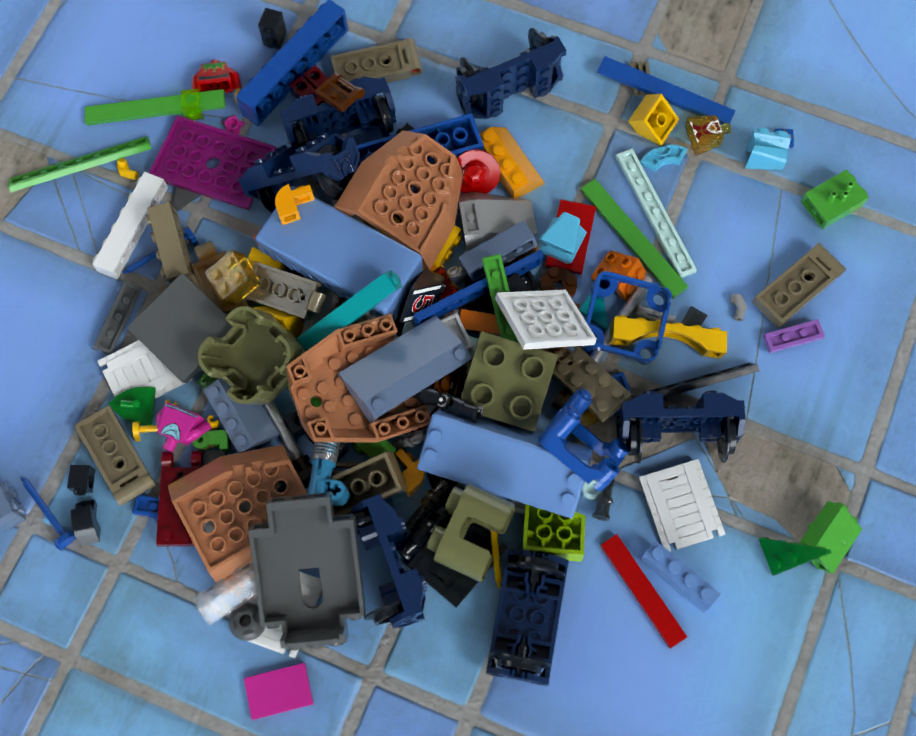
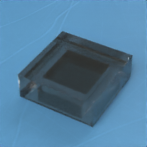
M691 306L681 323L685 326H702L708 315Z

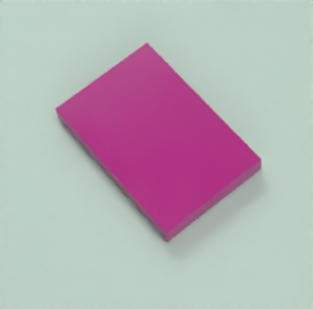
M305 663L244 678L251 720L314 705Z

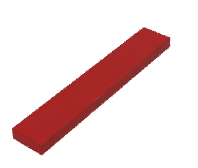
M616 534L602 543L600 547L669 649L686 639L687 635L619 536Z

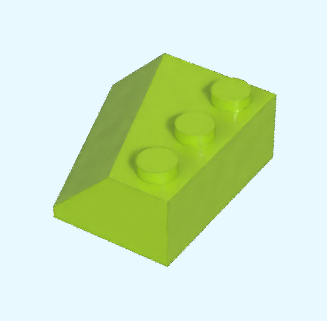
M525 504L522 549L529 550L532 554L534 551L540 554L545 553V556L551 554L569 561L582 562L586 516L575 512L573 518H568Z

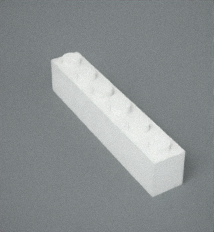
M144 172L142 177L137 180L136 188L130 193L127 204L121 209L116 223L112 225L108 238L103 241L99 254H96L92 265L97 272L118 280L148 225L146 219L148 214L147 208L159 205L168 189L164 179Z

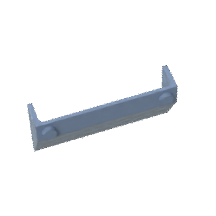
M435 315L339 372L338 375L369 423H372L381 415L460 366H466L473 358L460 339Z

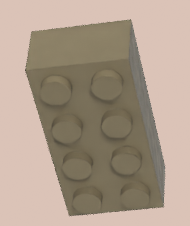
M170 202L148 207L146 219L149 226L152 225V240L154 243H157L158 250L155 251L158 260L162 262L163 267L160 268L162 277L166 278L168 283H172L181 273L187 277L194 275L176 209Z
M393 452L382 453L331 477V480L341 481L350 492V498L346 504L341 506L333 505L334 516L352 514L351 508L365 499L381 494L384 500L408 489ZM329 487V491L336 496V494Z

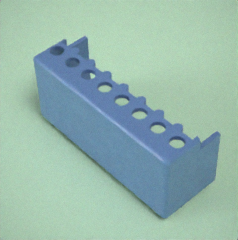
M295 186L290 187L291 191L297 188ZM314 197L315 200L297 206L300 220L282 225L275 208L255 237L261 253H265L273 260L283 263L289 269L301 273L305 278L321 283V287L327 288L336 293L337 296L347 300L383 273L392 270L400 277V283L403 287L370 310L369 313L377 317L391 314L394 322L398 320L403 312L411 287L423 272V257L419 253Z
M440 409L431 417L417 469L465 485L471 484L484 491L568 518L574 517L584 485L582 478L539 443L538 438L542 432H533L482 416L478 423H474L470 418L458 417ZM566 440L565 447L589 466L593 452L592 449Z

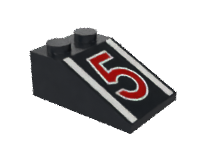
M424 269L410 289L399 322H410L413 320V314L439 302V295L444 294L447 286L444 284L446 277Z

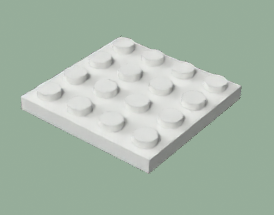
M566 290L496 293L495 300L523 350L595 345L597 338Z

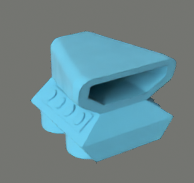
M766 128L754 129L747 145L746 151L751 154L745 169L783 170L787 162L791 135L784 131L770 132Z
M563 212L558 218L553 217L548 229L540 236L539 240L541 242L538 249L543 254L566 264L572 263L587 232L580 226V219L578 217Z

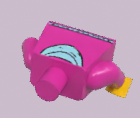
M166 400L165 406L156 415L158 433L166 437L162 448L173 453L177 443L188 446L210 429L216 430L219 427V419L213 422L214 416L209 415L207 421H205L200 415L178 407L177 401L171 404L170 400Z

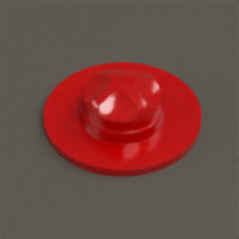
M472 149L463 152L457 157L463 171L461 192L487 194L497 186L500 179V166L490 153L479 149Z

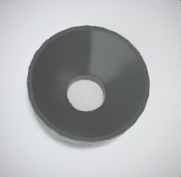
M243 603L231 612L229 628L236 638L243 641H251L258 638L264 632L265 627H261L258 605ZM247 614L251 617V623L243 627L240 624V618Z

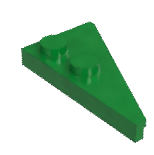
M769 537L759 538L772 576L832 553L830 549L821 546L814 547L798 542L769 539Z

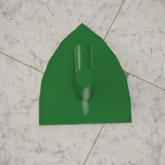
M135 387L126 390L109 402V405L120 417L131 423L140 422V425H152L156 388Z

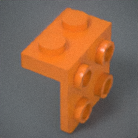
M609 251L591 275V279L595 281L601 272L609 271L641 280L646 271L639 258ZM618 282L616 292L620 299L627 301L636 286Z

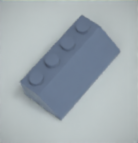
M219 378L206 387L203 391L238 453L261 449L280 435L265 406L240 404L233 401L226 394L231 386L224 379Z

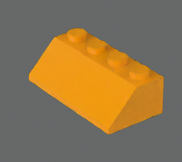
M490 127L479 133L484 145L483 151L490 153L497 160L500 166L499 180L512 198H520L544 184V181L507 128Z

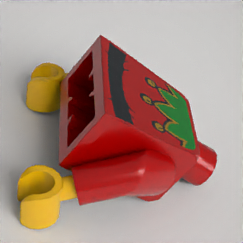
M214 59L210 63L202 64L200 70L191 79L192 93L224 89L225 93H231L236 90L235 101L238 103L236 96L242 88L240 77L233 68L227 66L225 61L220 62Z

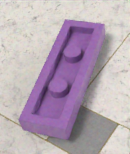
M818 319L763 335L769 354L821 340L825 337Z

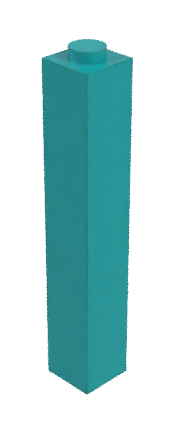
M392 270L383 273L297 337V340L304 350L307 351L335 330L350 326L402 288L400 277Z

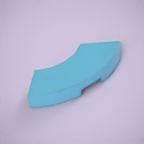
M666 145L654 148L643 156L640 163L654 172L665 164L680 165L688 148L680 145Z

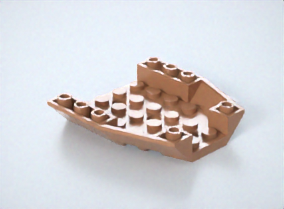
M403 130L360 163L334 208L350 217L354 214L358 215L396 242L419 253L423 257V268L430 270L455 226L463 171L456 155L426 134ZM427 156L432 157L435 161V164H430L427 160ZM410 185L416 186L418 193H413ZM393 215H398L401 218V223H396L393 220Z
M391 314L337 329L286 365L291 397L302 427L313 442L378 443L430 424L431 417L426 405L420 406L418 399L410 397L381 415L375 422L369 423L338 375L339 372L395 340L394 336L398 331ZM311 398H318L321 401V405L319 407L312 406Z
M284 445L220 456L168 485L172 503L205 567L220 589L226 587L230 577H242L253 570L248 530L252 524L268 523L266 507L268 499L306 495L308 493ZM283 481L286 483L287 488L284 492L279 493L276 490V485L278 482ZM244 501H248L251 505L250 510L246 513L240 510V505ZM208 521L214 523V530L210 533L204 530V525ZM252 572V573L249 574L248 576L244 577L243 580H245L246 578L252 576V575L254 574V572Z

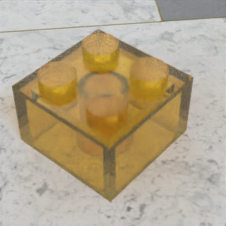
M232 249L204 272L219 301L231 306H235L261 284L245 254Z

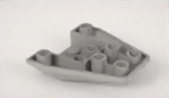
M479 192L460 194L458 209L461 214L466 251L474 249L480 243L490 240L498 233L504 232L523 220L534 236L537 235L531 200Z

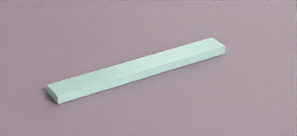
M633 148L616 154V159L675 272L681 278L696 273L697 269Z

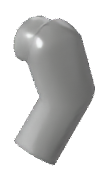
M732 294L729 300L737 308L734 320L742 322L747 305L741 294Z

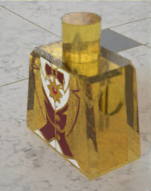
M715 115L689 117L685 124L695 156L721 146L724 135L731 133L730 124H720L718 117Z

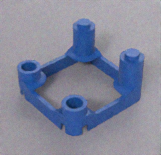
M609 271L601 272L591 285L590 291L592 295L585 320L597 340L595 345L579 347L586 353L593 350L604 351L631 358L642 365L650 364L656 359L659 354L658 350L661 348L671 305V291L666 287L661 288L659 287L660 285ZM618 282L648 289V305L653 310L662 312L656 342L642 340L637 343L634 352L604 345L602 330L590 324L596 298L603 299L606 296L612 295L617 289ZM655 295L663 298L662 305H657L654 302L653 297ZM641 350H648L651 357L644 359L640 355Z
M577 389L552 418L538 440L546 450L585 482L590 484L593 479L598 481L593 488L603 491L620 472L618 466L629 453V448L617 438L613 439L611 443L601 441L580 423V416L593 400L589 391ZM571 432L601 457L607 455L609 459L604 458L599 464H593L589 467L565 447V438Z

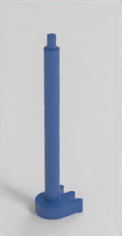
M189 226L184 228L185 233L183 235L185 240L189 238L194 246L199 244ZM156 251L126 267L127 269L123 271V274L131 273L156 258Z
M23 477L21 480L24 487L60 537L53 542L56 548L62 551L75 540L74 534L72 532L66 533L30 481Z

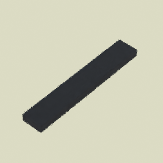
M749 362L648 391L663 393V398L759 372V366Z

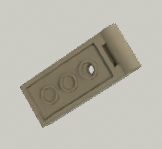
M413 38L331 56L334 73L338 72L348 82L362 77L378 79L385 77L386 82L390 83L408 79L411 76H418L423 72L417 46ZM337 85L338 87L342 88V89L345 90L346 92L349 91V90L345 89L344 87H342L341 85Z
M818 243L756 295L752 303L779 329L846 271V268L825 247Z
M109 405L74 425L120 506L156 485L114 410Z

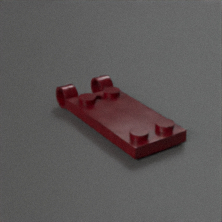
M162 451L156 546H195L172 503L168 485L179 480V474L186 476L202 467L203 451H192L191 467L173 468L174 454L170 451Z

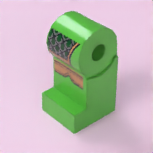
M226 430L208 431L192 442L198 451L206 452V450L220 449L226 453H231V439Z

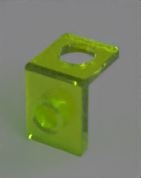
M199 89L181 90V110L185 118L191 120L204 119V114L200 108ZM189 94H193L196 97L191 103L185 100Z

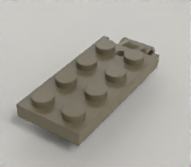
M212 240L194 247L200 261L191 264L200 289L226 315L237 307H249L246 298L242 297L243 291L227 252L223 251L217 254Z
M254 261L242 297L310 320V316H308L309 311L320 314L326 295L316 292L317 288L322 286L321 283Z
M575 346V351L572 353L566 347H560L553 353L558 355L552 375L572 394L577 389L589 391L593 402L588 409L602 422L621 408L622 402L632 399V394L579 346Z

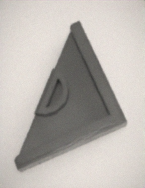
M176 187L172 206L176 211H179L201 195Z

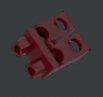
M315 65L303 74L304 77L300 76L291 83L290 90L295 98L313 94L318 106L325 101L316 96L315 90L328 78Z

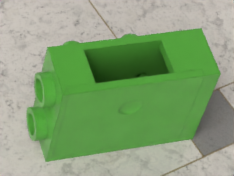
M846 169L806 192L800 202L823 230L864 206L869 197L865 189L861 188L856 182L854 175L850 174Z
M827 501L814 522L808 525V531L799 542L808 546H821L830 549L831 554L811 562L817 569L831 574L834 573L862 531V528L857 523V519L840 502Z

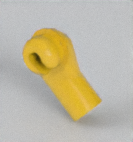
M125 158L117 160L116 166L121 177L132 180L138 179L139 172L130 170Z

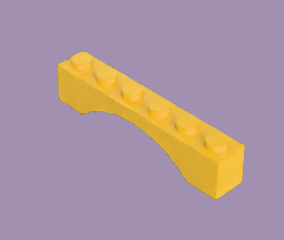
M625 315L614 316L610 322L609 344L628 347L639 340L657 337L661 320L647 321L645 318L632 319ZM666 323L663 337L687 344L702 357L721 359L727 353V331H722L720 328H702L700 325L684 326L682 323Z

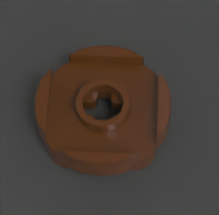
M551 267L542 275L539 285L540 291L557 290L554 283L559 282L563 288H558V290H566L571 299H573L577 290V278L569 270Z

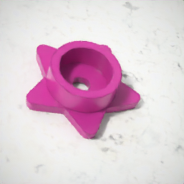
M233 115L227 118L226 121H222V124L226 127V131L240 135V128L245 125V122L239 121Z

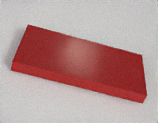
M560 199L557 218L563 212L576 216L580 219V226L587 233L572 263L566 264L548 256L546 268H564L571 273L582 275L596 206Z

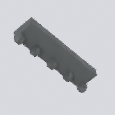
M127 280L123 281L92 347L93 350L101 351L108 355L112 354L142 290L141 287Z

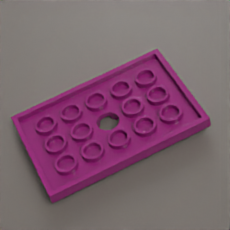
M177 115L149 174L164 179L166 184L250 210L254 199L245 196L238 178L242 177L246 170L254 165L255 160L262 157L266 158L265 154L269 152H276V146ZM214 158L220 160L217 168L211 169L206 166L208 160L210 161Z

